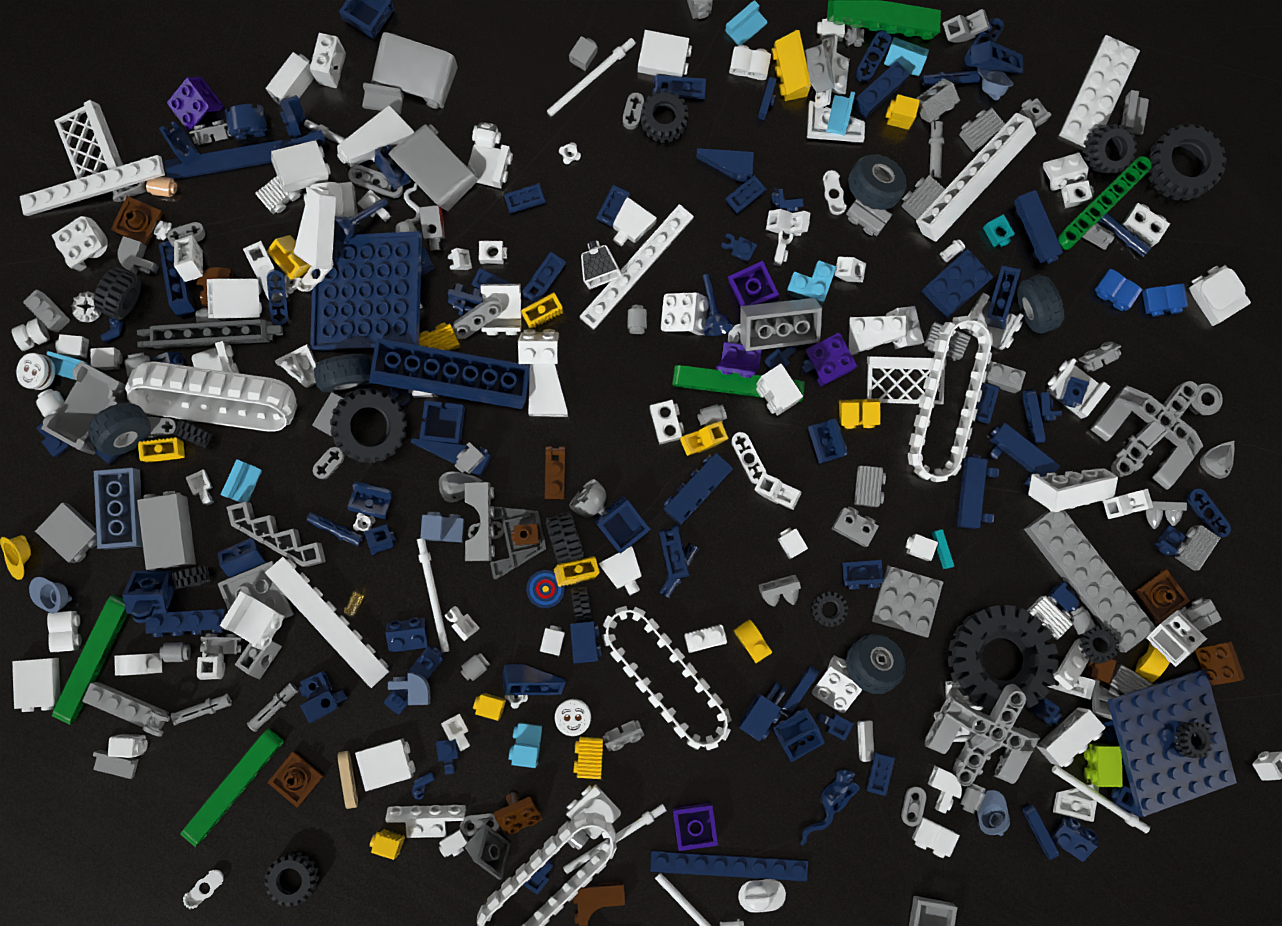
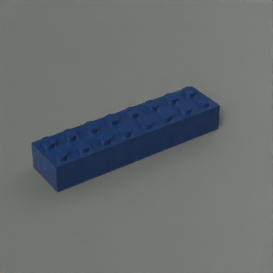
M376 338L369 383L522 409L526 401L530 365Z

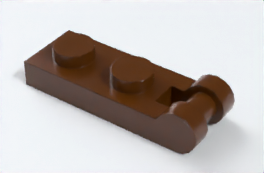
M546 446L545 499L564 500L565 446H559V448ZM552 455H559V461H552Z

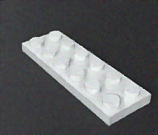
M1108 35L1103 38L1059 136L1085 147L1083 143L1084 140H1088L1086 137L1088 133H1092L1091 130L1098 128L1100 125L1107 124L1140 50Z

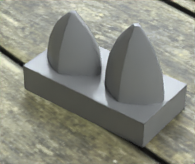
M1152 501L1153 508L1146 509V516L1151 527L1156 529L1162 520L1163 511H1165L1167 520L1172 526H1175L1182 517V511L1187 510V503Z
M796 575L759 584V590L763 599L773 607L778 603L780 594H783L785 599L794 605L798 598L799 589H801Z

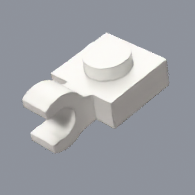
M369 190L358 202V205L365 210L381 199L373 191ZM383 208L370 215L373 217L377 214L385 222L391 217Z
M780 231L773 265L781 266L782 261L786 262L788 250H785V248L793 239L792 233H790L789 239L785 240L782 238L783 231Z
M205 470L186 477L192 494L195 496L199 494L203 505L206 504L208 506L214 503L208 492L213 487Z
M456 606L445 614L447 620L454 622L452 627L464 641L480 629L468 614L463 616Z
M460 714L441 723L449 740L456 739L460 751L470 746L464 736L468 729Z

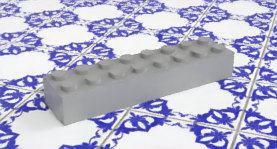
M1048 510L1024 528L1061 578L1068 584V587L1075 592L1076 597L1085 609L1088 610L1099 627L1104 626L1106 627L1105 630L1111 629L1110 633L1116 634L1114 639L1119 640V643L1116 644L1119 646V652L1129 651L1156 629L1065 510H1060L1059 512Z

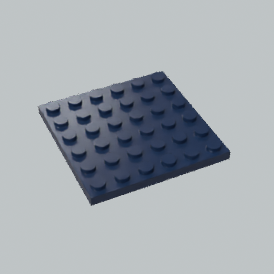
M420 231L353 235L347 244L341 243L334 236L333 267L325 275L323 281L312 289L310 350L374 349L376 338L419 346L422 233ZM320 269L313 271L314 279L320 277Z
M1206 669L1187 673L1107 700L1135 807L1140 817L1237 783ZM1186 722L1206 724V728L1211 730L1209 734H1213L1214 737L1210 738L1211 741H1214V745L1210 744V747L1213 748L1212 751H1208L1210 754L1204 758L1184 757V754H1180V749L1175 747L1178 743H1174V739H1177V736H1174V734L1179 732L1177 727H1182L1181 724ZM1193 733L1191 736V744L1193 747H1195L1197 743V737L1195 733Z

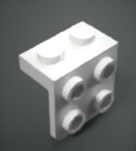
M476 144L473 146L469 164L478 172L476 176L479 180L476 183L502 188L503 182H506L508 176L507 166L511 164L513 156L509 146L502 145L501 149H489L479 147Z
M83 216L52 235L56 242L55 245L62 252L67 265L79 271L87 267L84 260L103 247L87 218Z
M699 293L665 294L661 330L665 332L689 331L697 335H705L703 329L709 307L708 298Z
M534 329L524 330L518 340L519 364H557L559 332H555L553 329H546L543 332H536Z
M223 341L215 343L216 348L192 355V362L196 368L239 373L237 365L232 359V348Z
M834 655L830 660L827 671L813 688L812 694L840 713H845L862 689L852 681L847 671L846 661Z
M595 784L593 787L588 786L581 793L583 797L579 801L575 799L567 806L569 810L566 814L572 820L574 819L573 816L580 813L596 812L604 815L606 822L613 823L621 815V811ZM593 827L583 829L592 839H596L602 832L599 828L595 829Z

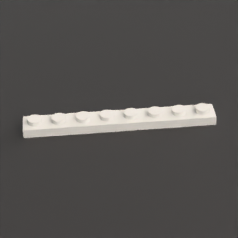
M156 155L20 196L23 215H33L164 176L162 158Z
M679 204L620 270L623 277L611 281L580 315V318L595 330L690 223L694 216Z

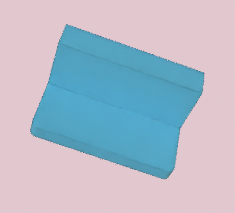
M755 0L726 24L725 31L738 45L746 43L767 25V20L758 12L759 5Z
M894 37L884 64L891 67L898 61L909 74L919 76L929 50Z
M851 91L849 98L834 95L826 132L845 136L855 92Z
M48 351L47 355L51 357L55 365V374L75 380L72 372L81 360Z
M236 459L221 495L240 503L248 502L262 470Z

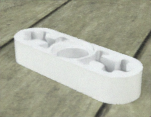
M743 432L736 433L731 441L732 446L750 481L757 484L759 480L758 478H753L754 470L751 469L749 471L748 467L758 463L759 466L755 467L758 473L767 474L749 437ZM737 437L745 439L743 442L745 448L747 446L750 447V449L745 450L742 454L739 452V450H742L741 445H736L735 443ZM746 453L754 455L753 463L748 464L744 461Z

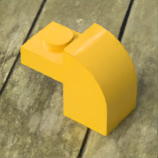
M720 421L708 425L699 431L682 436L680 440L688 456L714 447L726 441L728 436Z
M751 620L746 621L733 630L755 663L772 653Z
M1150 642L1147 653L1138 660L1135 673L1153 683L1161 676L1170 662Z

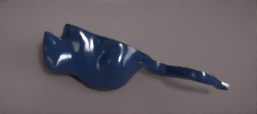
M845 769L837 771L836 780L824 789L821 799L827 816L821 823L812 824L804 830L803 840L800 843L802 846L807 842V836L810 832L827 828L833 820V815L841 811L847 805L849 799L859 791L860 787L857 783L853 782L854 772Z

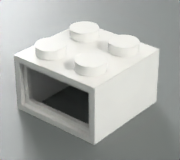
M1178 610L1164 620L1147 637L1151 644L1175 667L1207 639ZM1174 622H1178L1180 627H1176ZM1182 629H1185L1187 631V634H1184L1182 632ZM1189 636H1193L1195 642L1190 641Z

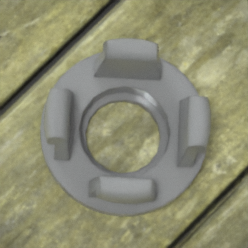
M1211 384L1199 385V392L1191 402L1190 411L1201 415L1216 413L1222 405L1221 392ZM1205 392L1214 397V403L1210 406L1204 405L1201 401V396Z

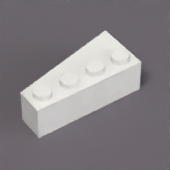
M1106 469L1082 470L1081 474L1068 471L1065 472V475L1056 476L1055 473H1047V477L1032 474L1029 496L1046 506L1050 511L1059 512L1060 510L1113 498L1118 477Z

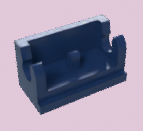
M171 122L174 127L172 130H168L165 126L159 128L175 155L184 165L200 156L183 127L180 128L176 122Z
M387 145L384 152L380 148L375 149L374 162L395 190L410 183L411 180L410 176L388 154L391 148Z
M252 537L218 552L220 567L229 578L265 563V559L261 555V548Z

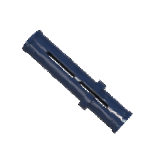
M978 70L922 75V86H934L942 79H946L953 84L978 83L980 74Z
M1108 212L1099 220V222L1127 243V247L1133 248L1142 257L1151 249V247L1138 238L1139 235L1133 234Z
M312 511L306 519V523L337 536L338 540H345L357 547L360 546L363 540V535L349 530V527L338 525Z
M688 543L684 550L688 566L699 550L696 546H692L691 543ZM668 573V579L659 593L670 598L677 584L681 583V580L671 581Z

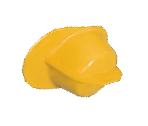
M24 535L11 539L1 537L0 544L4 552L7 568L14 578L21 580L24 576L23 564L31 556L27 539Z

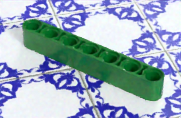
M1147 157L1137 158L1065 228L1057 238L1062 249L1072 248L1147 174L1152 167L1151 161Z
M680 365L674 367L673 386L761 397L756 390L758 387L756 383L761 378L760 375L745 378L741 377L740 373H733L732 375L722 374L721 370ZM793 380L804 396L805 382Z
M114 594L108 598L53 710L52 717L70 725L77 719L85 703L83 699L89 685L95 682L127 616L123 598Z
M268 728L187 824L180 835L193 846H198L279 749L284 740Z

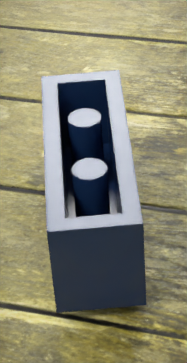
M896 61L855 99L853 106L866 119L907 81L910 74Z
M1007 266L1001 267L987 315V326L1006 330L1021 279V269Z

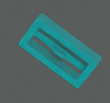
M943 529L931 532L934 541L938 542L936 548L943 569L954 567Z

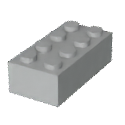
M815 298L741 306L740 341L746 351L819 343L822 308Z

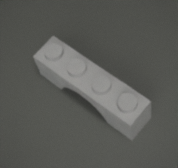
M488 482L465 483V503L472 505L478 511L481 521L477 534L465 541V561H492V557L495 555V547L491 545V537H494L495 534L494 526H491V518H494V506H491V498H494V487H491V484Z

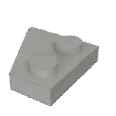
M1094 679L1096 682L1092 692L1093 714L1112 720L1107 700L1119 695L1112 689H1105L1099 684L1100 681L1098 679Z

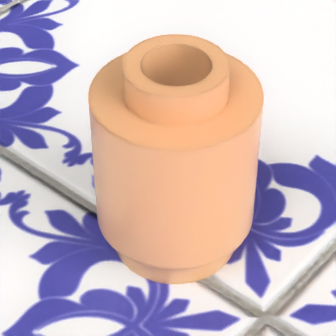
M157 177L147 180L146 188L147 192H150L152 195L172 197L177 191V183L174 182L173 178Z

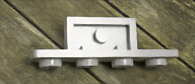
M831 35L822 40V44L830 55L835 88L820 93L816 92L814 107L817 109L830 104L831 92L840 96L846 94L849 59L836 52L837 35Z
M394 806L387 808L385 819L386 822H405L407 838L446 837V821H464L466 806Z

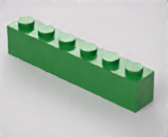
M828 0L827 22H833L835 25L846 24L851 25L853 28L865 27L871 31L883 30L889 34L902 33L907 37L920 36L926 40L932 39L940 32L941 10L882 0Z

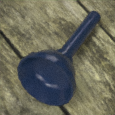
M383 198L353 217L335 216V237L343 244L349 243L357 223L385 207L388 201Z
M704 274L703 280L711 312H709L710 316L705 321L703 332L706 336L722 335L733 329V323L718 310L710 274Z

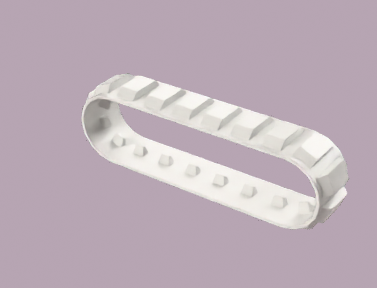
M970 316L954 317L952 323L945 322L939 331V339L935 341L933 348L935 355L934 359L930 360L928 368L930 375L926 377L923 387L926 390L924 396H921L919 407L921 410L919 415H916L914 423L916 429L915 433L911 434L909 442L911 449L908 453L909 464L915 467L914 472L925 480L930 478L934 482L947 481L948 476L957 474L962 467L960 465L962 458L966 456L968 447L965 446L967 439L970 440L973 429L970 427L972 420L975 421L977 413L975 408L981 398L982 390L980 388L981 384L985 382L987 374L985 369L986 365L990 363L992 355L990 350L991 345H993L992 333H989L986 328L987 324L979 318L971 320ZM966 324L972 326L971 330L978 334L979 349L975 356L976 360L971 372L969 388L966 391L961 419L956 430L954 446L951 449V457L943 470L938 468L934 469V474L928 473L930 468L927 465L923 466L921 462L923 460L921 450L925 443L924 438L927 426L929 427L931 411L935 405L934 399L936 391L939 389L941 372L945 366L944 360L946 352L949 350L950 337H953L958 326L960 329H964Z
M145 362L140 364V366L132 370L125 387L129 402L139 405L147 414L262 431L282 430L291 423L297 408L293 390L280 380L161 362Z
M624 606L615 609L616 615L613 617L608 615L603 624L607 628L606 634L602 635L605 646H611L613 651L610 654L617 662L622 660L626 664L623 669L629 677L636 676L638 681L635 684L642 692L647 690L651 694L648 699L655 708L659 705L662 707L661 715L669 723L673 720L676 724L673 727L676 733L681 738L686 736L688 738L687 744L696 749H699L700 746H706V749L710 750L718 747V742L721 739L726 741L731 731L727 727V722L732 721L728 709L720 707L723 702L715 692L711 695L708 693L707 690L710 686L703 678L698 680L694 676L697 673L695 668L690 663L685 665L682 662L685 656L679 649H671L669 644L672 641L665 633L660 636L656 631L659 628L658 624L652 618L647 620L644 617L645 611L637 607L632 611L627 610V607ZM627 612L634 613L632 619L638 621L642 617L648 623L644 629L647 632L654 630L659 636L660 640L657 642L659 647L661 648L666 645L673 653L670 660L672 662L679 660L686 668L682 674L685 677L691 675L697 681L696 691L699 693L704 690L711 698L707 704L710 707L718 706L721 713L717 715L718 721H724L723 728L718 726L716 732L719 735L713 739L712 735L706 737L705 742L699 741L700 736L697 734L690 737L685 732L688 725L685 722L680 725L673 717L676 711L673 708L667 710L660 702L663 698L662 694L659 692L654 695L648 688L651 681L647 677L642 680L635 672L638 668L635 662L629 665L622 657L625 650L622 647L616 650L611 643L616 640L615 635H609L608 632L609 627L615 629L617 623L613 619L619 615L621 620L627 618Z
M583 812L573 816L574 819L569 823L566 822L558 830L556 836H551L544 843V847L541 850L538 849L530 857V861L527 864L523 863L516 870L515 876L509 877L501 885L499 891H495L487 898L486 905L481 906L477 915V926H486L485 922L491 920L492 914L511 895H514L540 867L542 868L568 840L573 838L575 833L584 828H599L602 830L603 838H608L607 843H603L601 850L522 926H544L550 921L549 918L553 914L556 915L564 907L563 904L578 894V890L581 887H585L592 880V876L595 873L598 874L606 866L607 861L613 858L617 849L615 842L617 837L612 823L606 822L605 816L596 812Z

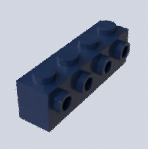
M228 609L153 613L151 619L146 622V634L153 633V637H164L166 632H172V636L184 635V631H192V635L204 634V630H211V634L223 633L224 628L220 624L228 613Z

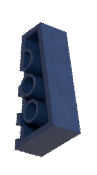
M717 453L714 456L710 454L703 461L705 465L700 470L697 468L690 475L692 479L687 484L684 482L677 489L679 493L674 498L671 496L664 503L666 506L664 511L680 526L733 470Z

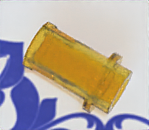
M353 591L347 606L343 607L345 609L343 613L354 617L355 614L357 615V610L364 596Z

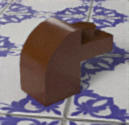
M209 268L203 272L202 277L198 278L197 285L204 288L200 293V300L204 306L208 307L207 279H234V272L231 269Z

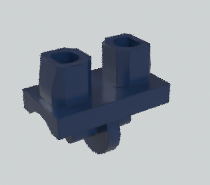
M456 283L454 288L448 291V304H452L453 308L459 309L460 316H463L465 311L469 312L483 302L481 290L477 288L472 289L471 294L465 293V286Z

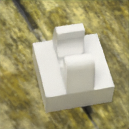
M460 248L451 250L452 253L448 255V259H452L454 265H451L450 269L468 270L472 268L469 250Z

